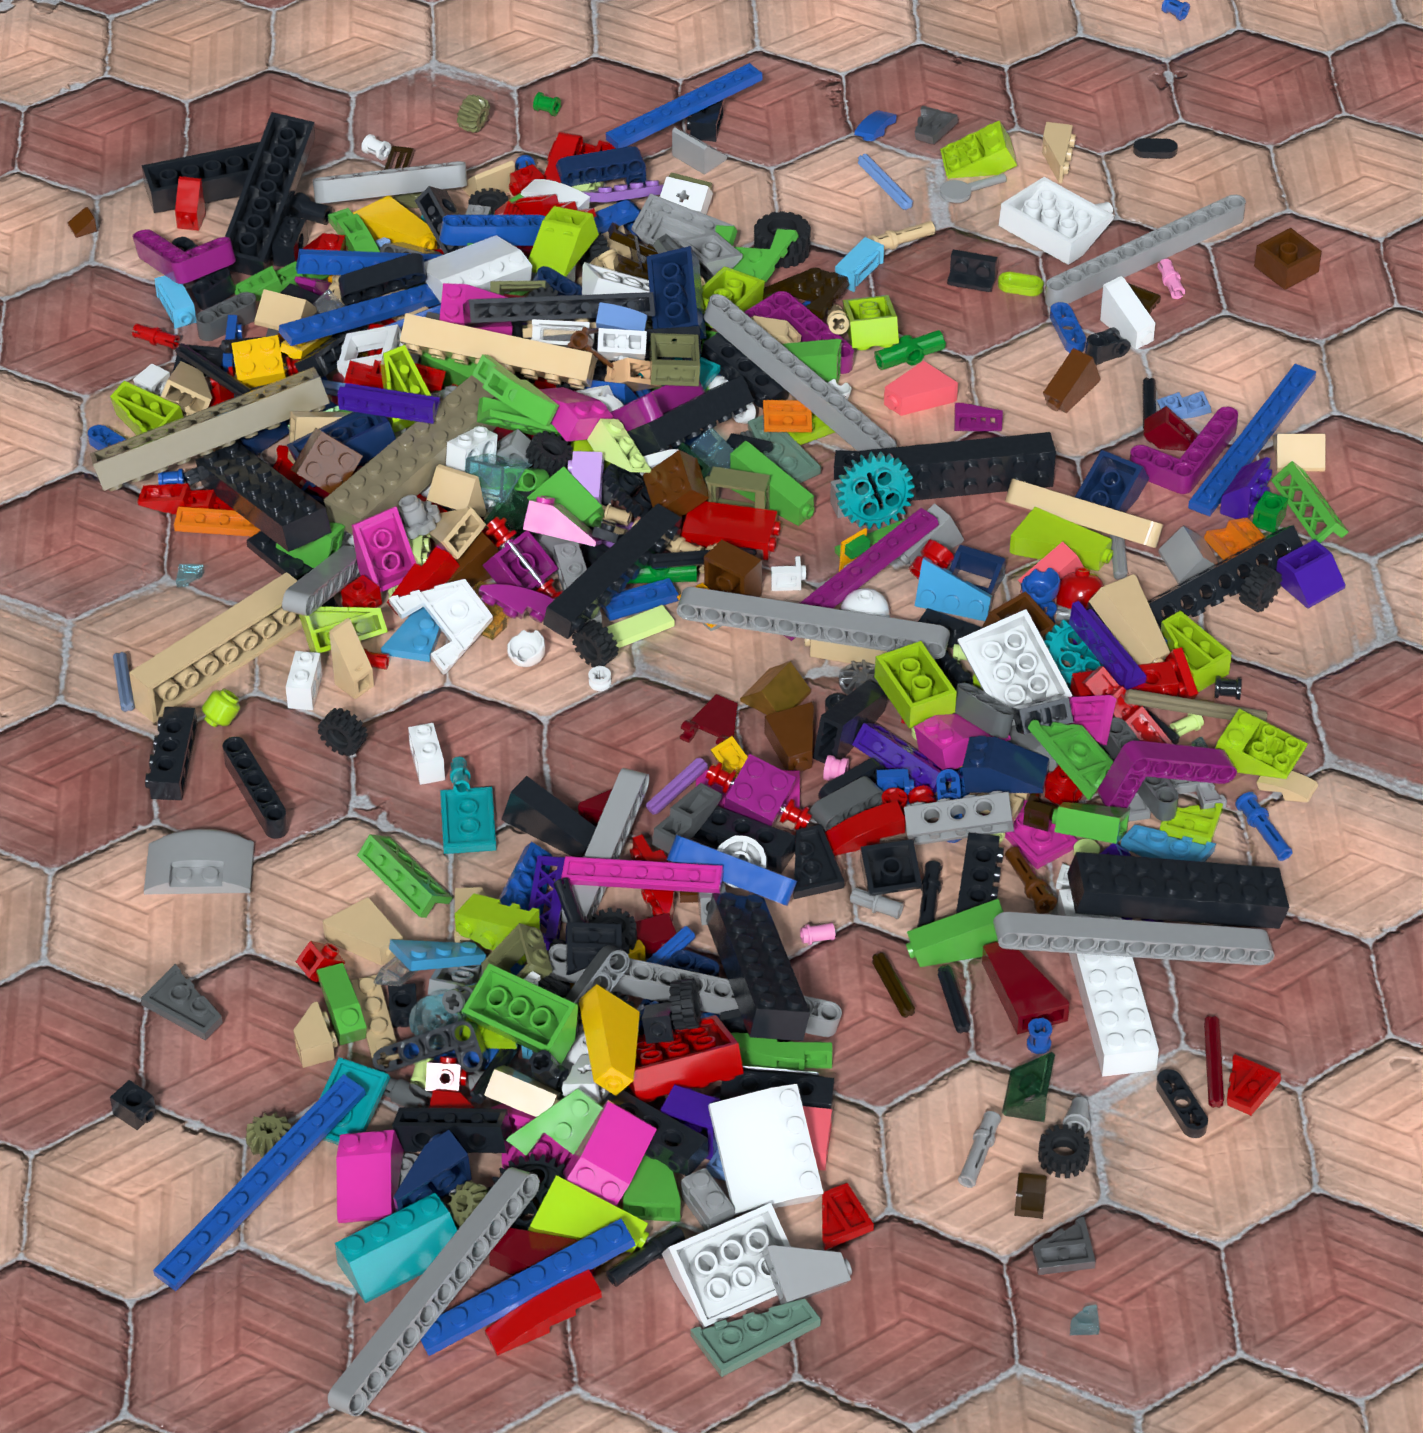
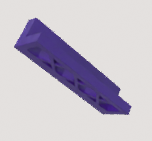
M346 383L345 387L340 386L337 393L340 410L434 424L440 405V397Z
M1079 601L1072 603L1069 625L1118 685L1128 690L1145 683V673L1092 609L1086 610Z
M863 723L852 745L869 757L876 758L889 770L908 769L909 779L914 780V787L929 786L935 797L937 793L936 778L943 770L923 753L881 725ZM951 778L946 779V782H952Z
M537 856L528 911L539 907L543 903L550 908L544 914H539L540 923L547 929L546 933H542L544 943H546V950H549V945L553 939L560 938L563 908L553 884L562 877L565 861L563 857ZM542 865L557 866V870L547 875L542 870ZM548 883L553 890L544 895L538 888Z

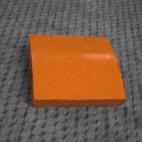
M763 400L764 432H812V412L798 400Z
M1248 518L1229 520L1226 528L1206 531L1204 539L1224 560L1265 536Z

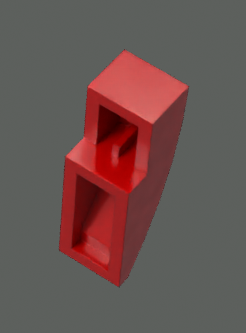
M435 547L422 566L416 563L413 564L391 597L410 595V592L417 590L423 592L434 589V586L445 584L460 565L451 553ZM388 600V601H387L388 605H389V606L391 607V609L395 612V614L398 615L397 612L394 610V608L391 606V604L389 603V600Z
M893 801L856 814L825 832L834 856L861 850L862 846L880 844L881 838L905 833L906 820L898 801Z

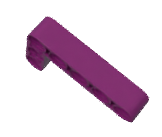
M149 229L140 230L132 236L138 257L178 284L191 282L227 267L236 261L229 237H220L184 252Z
M784 291L776 292L744 312L750 318L759 316L788 321L801 334L800 342L842 339L841 374H847L852 371L854 349L840 335L831 332L828 325L791 294Z
M700 380L699 386L664 385L610 413L613 415L612 419H619L628 432L663 416V413L705 393Z
M1229 406L1220 408L1180 459L1145 445H1136L1130 451V461L1144 467L1149 477L1148 482L1179 494L1190 493L1235 436L1238 411Z
M1130 741L1118 753L1098 788V795L1105 806L1128 808L1145 777L1225 784L1235 778L1237 769L1227 753L1221 749Z

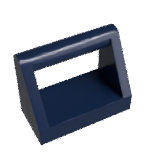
M960 545L949 571L955 576L962 570L992 579L989 588L976 584L973 585L994 596L1005 577L1006 558Z

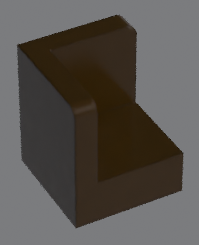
M1031 793L1024 807L1023 825L1048 832L1052 824L1054 809L1057 806L1039 802V793Z
M1018 1173L1014 1216L1043 1219L1047 1176Z

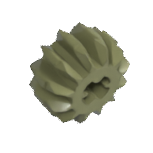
M468 95L463 100L462 105L459 106L457 123L465 131L478 133L484 127V123L490 114L488 100L479 95Z
M264 1112L262 1118L254 1116L253 1123L247 1124L246 1144L251 1149L253 1155L260 1154L263 1158L292 1128L291 1124L288 1123L286 1116L279 1118L277 1112L272 1116H268Z
M466 1181L465 1184L457 1185L456 1192L450 1193L452 1200L446 1205L451 1208L449 1212L456 1227L460 1228L489 1192V1188L476 1182Z

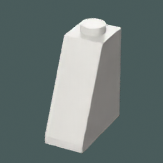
M1120 276L1104 284L1100 320L1109 328H1117L1120 336L1123 339H1127L1135 350L1154 341L1155 322L1126 280Z

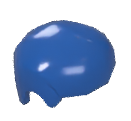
M1047 568L1045 572H1039L1037 569H1034L1030 575L1024 577L1021 583L1022 593L1026 591L1037 604L1052 602L1060 589L1059 574L1052 568Z

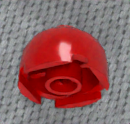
M1076 568L1075 572L1068 573L1060 580V589L1056 596V603L1061 607L1071 609L1072 603L1079 601L1085 608L1090 597L1104 586L1103 581L1097 575L1090 573L1088 568Z

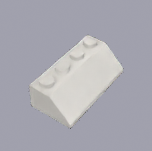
M585 262L583 264L582 295L650 292L649 280Z

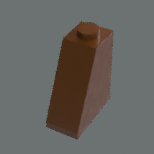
M1075 348L1071 350L1043 391L1046 405L1054 411L1061 410L1067 413L1100 382L1101 378L1093 357Z
M482 531L460 558L455 559L460 566L446 583L465 579L473 587L492 578L482 565L498 553L499 550Z
M812 702L765 716L764 734L786 771L802 772L812 768L814 705Z

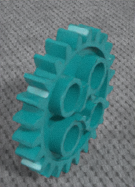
M872 452L869 453V459H865L863 455H860L861 462L859 463L851 460L853 467L845 466L844 469L847 475H839L843 483L836 484L837 489L841 492L836 493L835 496L840 500L837 504L840 509H843L841 511L845 517L848 516L851 523L856 521L860 528L865 523L868 529H871L873 523H875L878 529L881 527V522H885L888 526L890 525L889 519L891 518L898 521L896 515L898 513L905 515L903 506H911L907 498L914 497L910 489L915 487L912 481H910L913 477L910 472H907L909 469L906 465H902L899 458L894 460L890 453L885 458L882 452H879L877 458H875ZM869 472L871 473L872 481L876 485L877 494L883 504V507L881 509L879 508V504L876 497L873 495L874 490L867 477V473ZM887 472L885 477L878 479L881 473ZM859 482H864L862 487L855 488ZM894 493L891 499H886L888 494ZM872 502L868 509H863L865 504Z
M1062 620L1059 624L1060 627L1055 624L1051 630L1052 632L1047 633L1045 637L1047 640H1044V643L1070 690L1072 673L1086 672V668L1095 671L1099 666L1103 665L1099 663L1100 661L1065 620ZM1068 638L1074 639L1078 645L1071 644ZM1061 660L1068 661L1071 667L1064 666Z

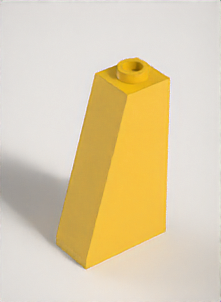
M386 196L353 212V214L357 213L375 241L385 237L390 239L391 243L405 242L430 250L437 249L436 238L428 224L391 196Z
M596 984L579 999V1007L593 1080L596 1084L616 1096L634 1081L640 1012Z

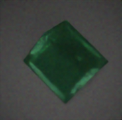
M1053 1052L1047 1053L1010 1071L1002 1113L1005 1116L1045 1122L1054 1074L1055 1054Z

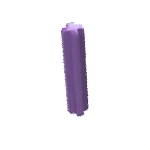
M696 758L646 804L649 812L656 815L708 769L707 763L702 758Z

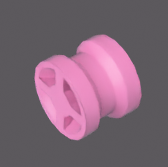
M828 755L823 779L830 781L849 770V758H842L840 760L832 755Z

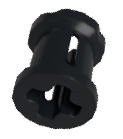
M1216 676L1214 698L1228 696L1240 700L1242 678L1238 677L1235 680L1222 679L1220 676Z

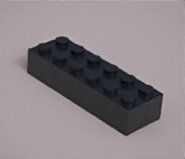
M260 142L142 165L144 187L153 212H166L175 209L178 179L180 176L202 179L204 203L240 196Z
M741 375L711 388L705 393L663 413V416L627 433L644 457L654 452L658 453L669 450L670 444L674 448L684 443L686 436L689 440L700 435L702 432L701 428L703 431H707L717 426V420L720 424L732 418V412L734 415L748 410L746 405L753 402L754 399Z

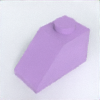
M573 451V459L568 460V471L601 504L602 476L604 472L603 453Z

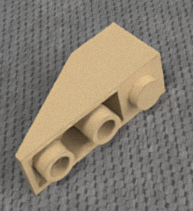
M1046 122L1042 154L1058 182L1062 183L1064 175L1069 173V161L1072 160L1076 134H1072L1073 125Z
M347 618L329 631L334 682L344 692L357 699L374 687L373 671L353 624Z

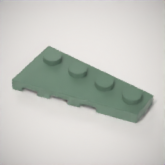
M763 415L748 421V430L752 432L754 438L772 442L773 450L769 453L765 450L763 454L795 481L801 483L821 474V466L787 432H764Z
M804 1298L771 1307L765 1313L754 1314L752 1312L743 1315V1318L739 1320L715 1322L713 1327L701 1329V1327L690 1329V1335L719 1375L723 1377L821 1326V1319Z

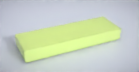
M660 605L607 626V632L614 635L612 639L617 641L615 646L621 648L674 627V619L665 607Z

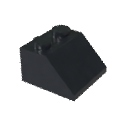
M913 839L861 847L860 862L864 883L869 896L922 888Z

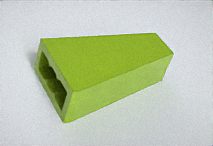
M1037 507L1032 509L1011 534L1010 538L1011 554L1042 560L1061 542H1064L1078 556L1084 568L1099 571L1105 563L1108 564L1113 556V550H1111L1112 539Z
M557 1175L528 1229L531 1232L582 1240L613 1222L622 1219L636 1245L625 1251L633 1253L636 1247L642 1248L649 1235L645 1231L648 1225L647 1222Z

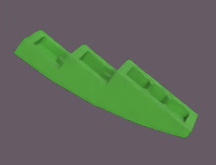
M295 261L278 271H275L273 266H270L235 285L236 290L234 293L238 295L243 292H250L256 296V301H260L264 289L280 293L290 283L300 287L294 281L296 276L322 280L329 277V275L297 274V262Z

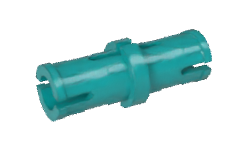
M455 757L452 759L453 763H450V780L454 784V792L458 795H465L468 793V789L470 790V771L467 768V761L463 757Z

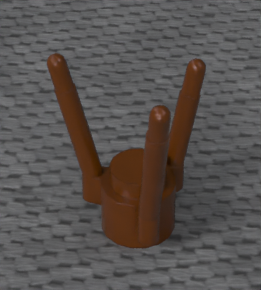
M583 327L582 331L579 330L572 334L568 343L569 348L593 353L602 363L610 368L614 367L609 360L592 348L593 339L589 334L598 333L599 328Z

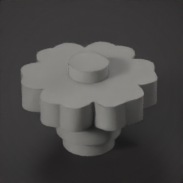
M407 495L399 501L398 512L408 539H415L419 535L428 534L436 528L435 523L441 520L438 506L432 505L430 501H421L416 495Z

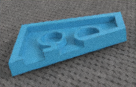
M926 557L922 559L914 606L981 621L986 620L991 608L992 595L968 581L965 582L956 577L949 570L937 566Z
M422 607L412 613L381 647V653L389 654L392 657L430 662L431 653L435 650L442 630L427 610Z
M1134 825L1121 839L1120 846L1141 857L1205 862L1215 851L1216 843L1206 842V845L1192 842L1193 838L1183 836L1182 839L1169 837L1165 831Z
M390 939L389 950L410 971L481 965L486 959V954L472 942L455 943Z

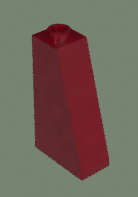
M992 942L983 946L982 965L1017 1035L1029 1032L1028 1024L1035 1018L1047 1019L1051 1022V1026L1068 1021L1070 1005L1068 1000L1019 950L1002 948L998 942Z
M509 1228L489 1253L490 1266L514 1276L580 1240ZM593 1268V1269L590 1270V1272L592 1273V1275H593V1273H594V1269H595V1268Z

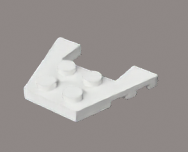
M465 579L434 586V589L423 592L417 590L410 592V595L402 597L396 595L389 598V603L401 619L424 607L448 638L450 643L431 653L432 661L443 675L451 669L493 621V615Z

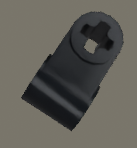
M1112 327L1089 335L1087 337L1085 354L1093 357L1095 365H1099L1124 356L1130 350L1131 343L1120 336L1117 328Z

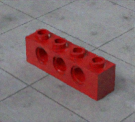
M1171 661L1138 665L1146 675V682L1131 689L1177 697L1179 682ZM1094 671L1072 673L1070 687L1072 697L1092 696L1082 682Z

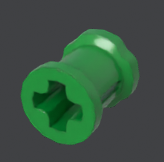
M538 92L533 101V109L535 111L542 110L554 117L561 108V99L559 97L551 98L545 96L542 92Z

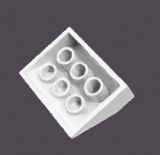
M1043 177L1001 203L999 226L1069 265L1085 254L1114 219V215Z
M497 235L424 262L427 276L425 282L440 302L442 299L443 283L468 284L490 292V281H531L532 264L520 249Z
M1027 609L958 639V643L983 691L1011 709L1013 706L1058 695L1066 696L1069 699L1072 697Z
M797 1084L769 1088L708 1105L730 1201L735 1208V1215L751 1212L769 1203L772 1204L773 1208L813 1202L823 1194Z
M769 1203L670 1246L662 1253V1256L674 1282L702 1327L705 1328L777 1296L762 1251L771 1245L791 1246L772 1204Z

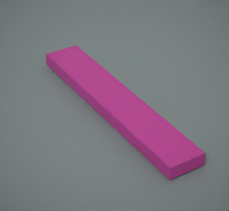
M565 856L561 881L564 884L563 878H569L571 885L720 893L724 870L723 866Z

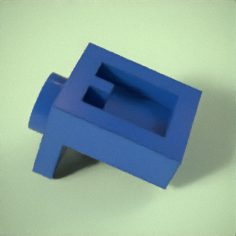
M908 769L877 770L876 785L883 792L889 788L902 789L907 794V804H909L908 794L914 789V780L909 779Z

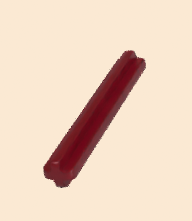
M1207 1016L1204 1022L1208 1105L1212 1108H1221L1224 1101L1220 1022L1217 1016Z

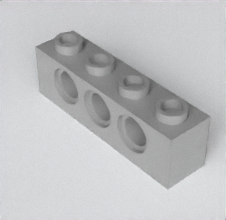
M573 541L554 545V563L558 567L556 571L564 591L587 568L578 542ZM600 609L595 618L592 619L596 620L597 623H602V615Z
M994 791L983 796L967 795L962 799H940L937 802L927 804L917 802L904 807L908 840L913 839L914 846L968 838V833L991 835L1014 831L1009 792ZM984 810L991 811L986 816L979 815ZM957 814L965 815L962 819L953 818ZM931 818H938V821L935 823L927 822Z

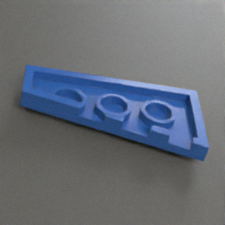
M533 842L525 846L499 897L500 904L510 906L512 903L520 905V909L528 911L537 856L552 857V854ZM542 865V870L547 875L549 874L550 866ZM547 884L538 888L544 895L546 894ZM544 903L536 908L539 909L540 915L543 914Z

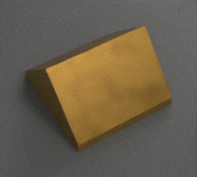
M791 661L769 668L740 698V702L769 715L799 706L811 693V689Z

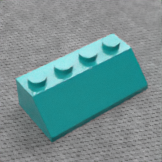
M433 1193L336 1242L337 1264L363 1301L367 1303L422 1275L457 1232V1228L448 1209L437 1194Z

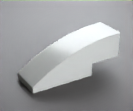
M534 179L521 191V195L524 197L556 194L558 202L575 201L577 209H589L590 196L556 181Z

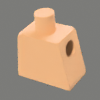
M624 358L612 362L613 368L607 366L605 382L626 384L632 391L662 387V385H651L650 361ZM642 373L643 378H641V376H637V374Z

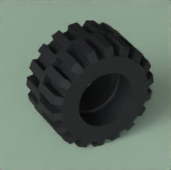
M785 211L771 212L769 215L765 214L761 219L757 220V224L754 226V248L770 249L777 229L796 230L799 235L795 242L792 241L787 248V254L784 258L778 260L775 268L798 266V263H803L805 258L809 257L811 227L806 219H802L801 215Z

